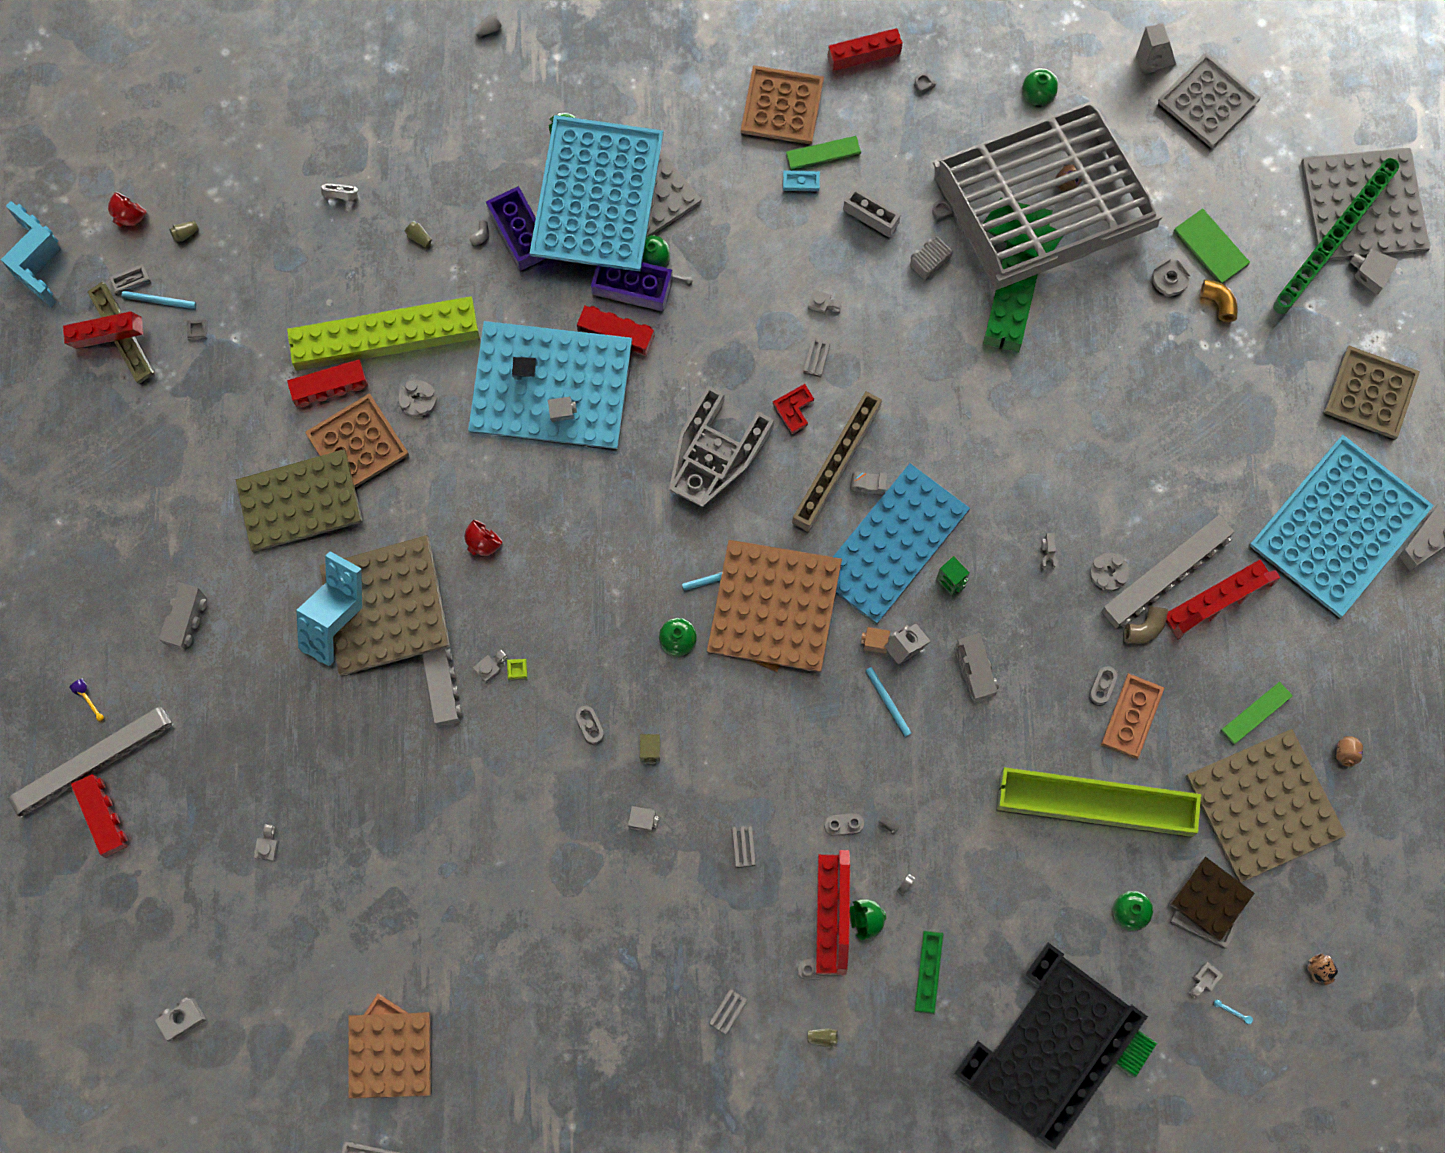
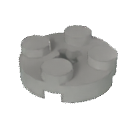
M1162 260L1156 265L1152 274L1155 288L1167 297L1182 293L1187 288L1190 280L1188 267L1179 260ZM1167 274H1174V281L1169 280Z
M421 380L408 381L402 387L398 396L399 405L404 413L413 418H421L427 413L430 414L437 403L434 388ZM420 395L422 401L414 403L415 400L413 398Z
M1101 554L1093 561L1090 568L1092 582L1102 588L1101 590L1107 592L1120 589L1126 583L1129 576L1128 564L1120 554ZM1107 568L1114 570L1112 577H1109V574H1105L1104 571Z

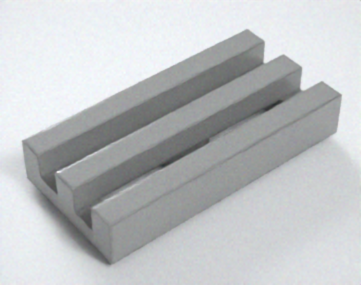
M144 264L109 277L116 296L122 294L123 291H130L151 282ZM141 271L143 272V273L138 274V275H135V276H133V277L131 276V275L136 274V273H138V272H141ZM123 278H126V279L123 280V281H120V282H118V283H115V282L118 281V280H121V279H123Z
M812 337L803 373L822 377L830 340L824 341L821 338L816 339V337ZM816 343L818 344V347L815 354L812 369L810 370L808 368L813 353L814 345ZM822 345H824V346H825V349H824V353H823L821 365H820L819 372H818V371H815V370H816V366H817L819 354H820V351H821V347H822Z
M752 825L732 827L736 867L756 866ZM745 831L749 833L751 862H747ZM737 832H741L742 863L739 862Z
M730 989L709 1024L722 1033L727 1034L747 999ZM731 995L734 996L733 1001L731 1002L727 1011L723 1015L719 1024H716L715 1021L719 1017L720 1013L722 1012L726 1003L730 999ZM739 999L742 1002L724 1029L722 1025Z

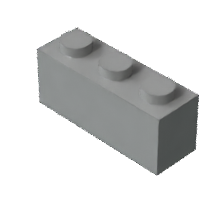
M853 187L844 200L843 211L889 238L899 225L901 214Z

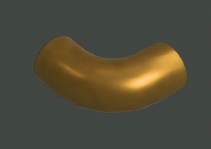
M1204 279L1200 297L1217 302L1219 306L1218 318L1221 321H1235L1237 319L1238 306L1233 292L1222 283Z

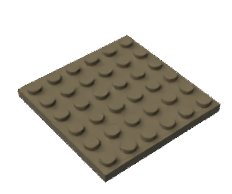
M427 535L343 558L362 569V609L333 636L339 675L344 676L450 646L430 540ZM322 564L319 567L322 584L324 585L326 583V565Z
M1293 729L1186 775L1193 792L1201 794L1200 806L1239 882H1244L1346 836Z

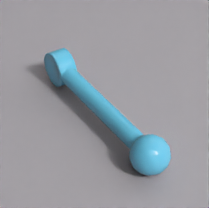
M1218 999L1214 1001L1215 1007H1221L1240 1017L1246 1024L1253 1022L1251 1016L1240 1014L1222 1004Z

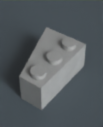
M1164 24L1146 27L1136 52L1142 73L1147 71L1154 72L1160 68L1177 65Z
M1439 504L1429 513L1428 517L1399 555L1410 571L1445 548V512Z
M177 581L175 585L178 588L175 599L171 598L170 605H173L170 615L165 618L159 640L163 644L185 651L187 646L189 647L192 643V633L194 628L196 629L200 623L199 616L201 611H204L207 606V598L199 588Z
M978 633L959 639L954 650L973 703L995 696L999 685L996 678H993L992 666L987 658L981 634Z

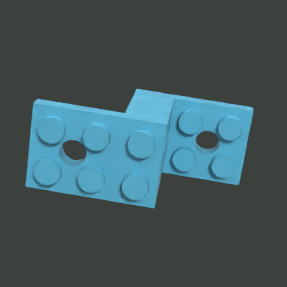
M10 201L6 205L7 209L15 220L29 232L1 261L16 279L52 307L56 303L52 297L54 294L42 280L38 281L35 275L61 250L57 244L59 240L47 226L43 227L40 225V221L34 215L29 216L26 213L27 210L22 205H15Z
M331 551L325 556L326 583L296 610L298 649L328 666L334 662L333 636L362 609V569Z

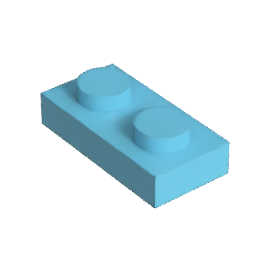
M783 171V191H820V171Z

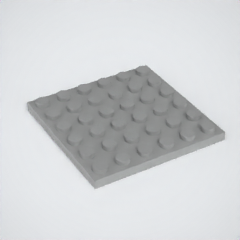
M1411 148L1304 157L1301 160L1317 246L1381 164L1388 158H1394L1399 163V170L1329 260L1353 258L1355 253L1366 257L1370 250L1385 255L1430 250Z

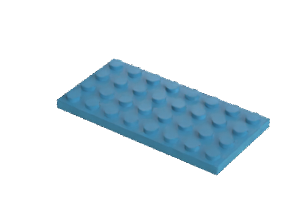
M909 463L833 556L842 559L836 594L877 625L968 513L970 508Z

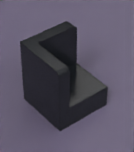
M513 357L512 376L514 380H522V377H535L536 366H538L537 359Z

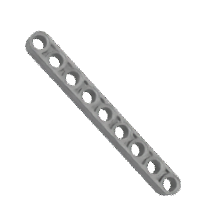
M158 707L12 794L8 800L17 816H23L71 788L72 783L94 774L171 727L172 723L164 709Z

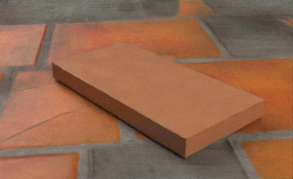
M1128 673L1101 745L1138 760L1164 687Z

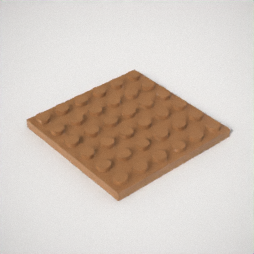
M728 540L707 652L821 672L842 559Z

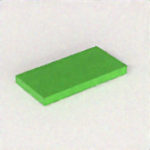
M1203 208L1174 229L1178 237L1219 283H1225L1250 264L1245 255Z

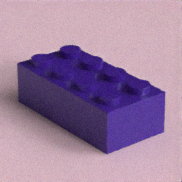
M519 186L486 201L487 210L520 271L546 259L530 256L536 217Z
M642 263L641 272L596 266L591 284L592 295L664 312L673 279L672 269Z

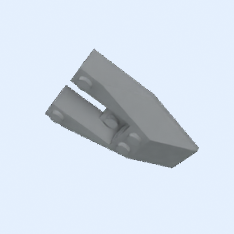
M707 386L680 432L669 487L670 491L701 507H704L748 468L774 428V419L758 411L740 443L710 428L724 403V393L710 386Z

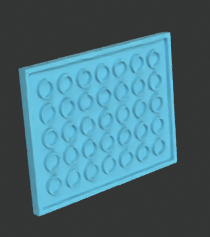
M554 115L530 256L641 272L664 130Z
M484 321L468 431L618 449L632 338ZM513 357L536 358L538 366H536L535 377H522V380H514L512 376ZM571 397L572 402H576L577 413H574L575 419L552 422L548 400Z
M1342 434L1249 546L1341 618L1434 505Z

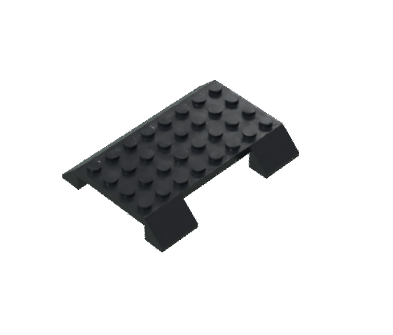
M1048 942L1025 973V976L1038 988L1037 992L995 1051H991L981 1042L977 1041L954 1075L973 1092L1035 1139L1056 1150L1148 1016L1134 1005L1126 1004L1064 958L1065 954Z

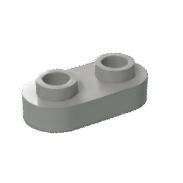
M324 184L321 186V195L330 200L339 198L346 202H352L358 197V189L352 186Z
M1103 667L1099 670L1090 692V698L1095 704L1102 705L1109 700L1117 680V673L1113 668ZM1103 675H1108L1110 680H1104ZM1096 693H1102L1103 698H1098Z
M589 706L580 707L576 712V720L585 739L591 744L601 742L604 732L594 710ZM588 714L590 717L588 720H583V715ZM593 731L598 733L596 737H591Z
M856 813L832 815L825 821V830L832 836L858 834L864 827L862 816ZM856 820L858 825L852 826L851 821ZM832 822H837V823H838V827H837V828H833V827L831 826V823H832Z
M816 958L803 960L798 966V975L803 980L808 981L833 976L816 974ZM806 966L811 967L812 971L810 973L804 971Z

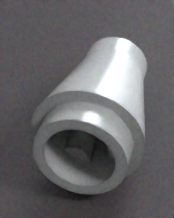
M495 13L489 14L475 27V30L479 37L499 30L502 24Z

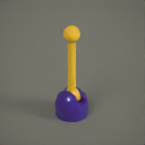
M79 679L69 686L71 691L75 695H82L96 715V720L102 721L104 716L99 714L85 693L87 690L85 681Z

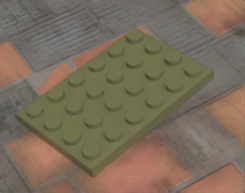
M345 449L235 479L252 552L362 522Z

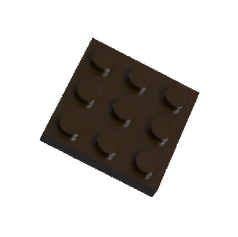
M1205 856L1170 905L1217 941H1221L1255 893Z

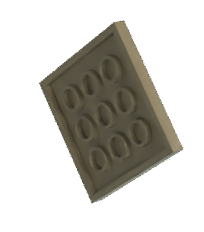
M1349 345L1345 351L1324 413L1396 440L1420 371Z

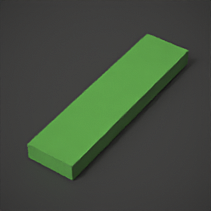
M857 136L787 151L786 156L790 170L860 155L861 149Z
M1279 681L1222 728L1221 731L1233 745L1236 744L1288 701L1292 694Z

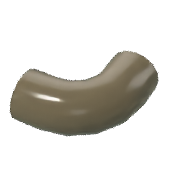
M1149 606L1148 616L1144 623L1139 625L1127 624L1125 626L1124 641L1137 644L1147 643L1156 638L1164 629L1168 609Z

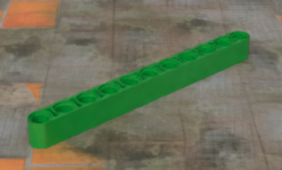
M1388 158L1381 164L1281 291L1273 304V308L1277 313L1285 314L1291 309L1399 170V163L1396 159ZM1312 260L1317 261L1319 265L1314 264ZM1302 274H1306L1308 278L1303 277ZM1291 287L1296 288L1298 292L1293 291ZM1280 301H1285L1287 305H1283Z

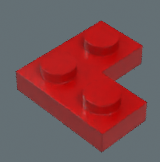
M803 384L773 401V406L791 434L808 426V422L800 409L814 402V397L807 386Z

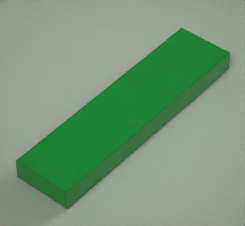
M923 931L914 1012L935 1014L944 933Z

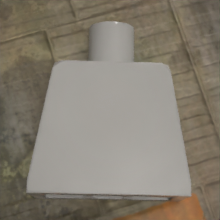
M1370 250L1366 258L1355 253L1350 261L1351 264L1359 268L1354 277L1376 295L1381 292L1399 262L1396 258L1374 250Z

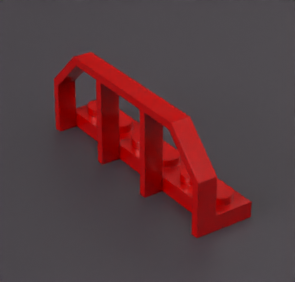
M1261 559L1168 611L1166 623L1177 640H1179L1187 631L1206 618L1211 622L1222 609L1236 601L1239 605L1242 604L1252 592L1268 583L1271 587L1274 586L1281 577L1276 570L1269 572Z
M839 850L838 855L818 854L816 974L846 975L849 956L850 854L849 850ZM838 861H840V885H839V890H838ZM839 900V923L837 928V906ZM837 935H839L838 965H837Z

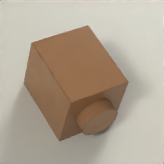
M867 627L866 633L862 632L861 644H864L863 650L886 654L887 649L884 646L889 642L890 631Z

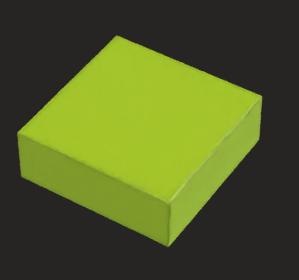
M527 659L507 660L508 680L528 679Z

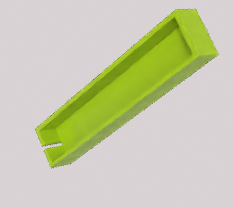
M472 296L287 329L289 345L291 347V360L296 371L480 339Z
M1006 767L1001 771L999 785L1001 790L998 794L997 810L1190 837L1198 834L1201 794Z

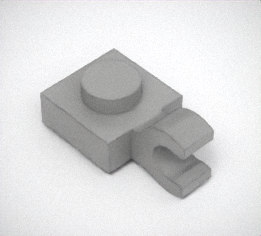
M814 289L808 303V308L822 313H826L827 309L839 313L842 301L831 300V294Z
M1047 533L1041 541L1042 551H1045V557L1041 565L1045 568L1046 561H1051L1053 568H1055L1057 565L1055 558V534Z
M500 650L492 659L487 655L473 668L487 683L501 671L498 666L508 657Z
M265 824L263 838H257L254 858L275 861L278 841L273 840L275 827Z
M1206 962L1195 975L1194 979L1198 983L1191 989L1189 994L1196 998L1205 988L1211 991L1223 974L1209 962Z

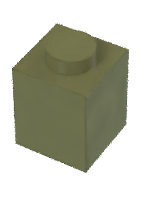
M640 734V761H644V764H656V761H660V734Z

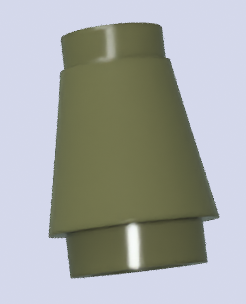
M193 220L173 225V228L169 230L175 242H182L198 231L199 228Z
M412 221L404 231L408 238L425 248L432 242V239L423 227L415 221Z
M827 1028L808 1031V1043L828 1048L837 1046V1030Z

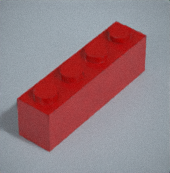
M898 28L828 45L827 56L832 71L899 55L901 54L903 43Z
M584 305L576 324L578 332L632 338L631 351L647 356L655 337L654 329L651 326L637 324L629 318H620L612 312L605 313L595 306L588 307Z
M130 311L64 325V344L78 349L143 335L142 317Z
M360 359L287 380L292 401L296 407H305L315 401L322 402L332 396H343L346 392L360 391L368 386Z
M91 774L72 783L71 786L99 854L106 858L127 848L125 843L127 837L124 831L119 829L118 824L120 820L117 814L111 810L113 804L110 797L104 793L105 784L101 777L98 778Z

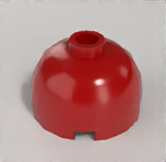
M114 192L109 200V214L114 218L112 221L120 227L123 224L135 226L140 223L146 214L144 208L137 203L134 204L129 198L120 193Z
M474 519L468 525L464 534L465 543L469 546L467 550L475 556L477 554L489 556L495 553L502 545V540L494 531H489L485 528L486 525Z

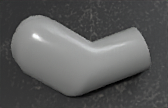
M486 220L479 221V231L470 236V243L472 245H479L488 238V222Z

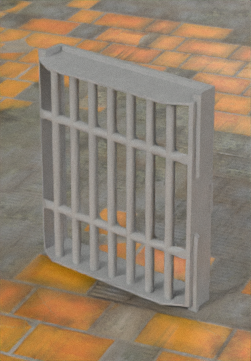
M1093 101L933 162L935 166L934 178L996 290L1157 228L1159 220H1162L1160 212H1155L1149 193ZM1089 123L1093 130L1069 140L1064 135V132ZM1053 136L1058 137L1060 141L1059 144L999 167L996 166L993 160ZM1095 137L1100 142V145L1077 154L1072 148L1076 144ZM1061 150L1066 151L1069 156L1006 181L1001 174ZM1105 151L1109 157L1085 168L1080 160ZM983 163L987 164L990 168L986 172L957 182L954 174ZM1069 164L1074 165L1077 170L1014 195L1009 189L1011 186ZM1114 165L1116 173L1093 182L1091 181L1088 174ZM990 177L995 178L998 183L967 196L962 191V188ZM1077 178L1082 179L1085 184L1023 209L1017 203L1019 200ZM1122 179L1125 187L1101 196L1096 189ZM998 191L1003 192L1006 197L976 210H973L969 204L972 201ZM1085 192L1090 193L1093 197L1091 200L1029 223L1025 215ZM1127 193H1130L1134 199L1108 210L1104 203ZM1006 205L1011 206L1014 211L984 224H981L977 218ZM1093 206L1098 207L1101 211L1100 214L1038 238L1033 231ZM1136 207L1143 214L1141 217L1117 225L1113 218L1115 215ZM1015 219L1019 220L1022 225L1019 228L990 239L985 232ZM1102 220L1107 221L1110 229L1048 253L1045 252L1041 245ZM1021 234H1027L1030 239L1028 242L999 253L993 247L995 244ZM1030 248L1035 249L1039 255L1004 270L1000 263V260Z

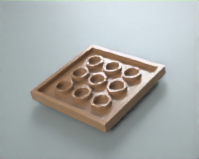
M753 65L741 133L812 145L824 76Z
M370 393L305 432L320 456L343 449L346 450L355 488L409 456L408 451Z
M430 1012L349 1015V1098L431 1095Z

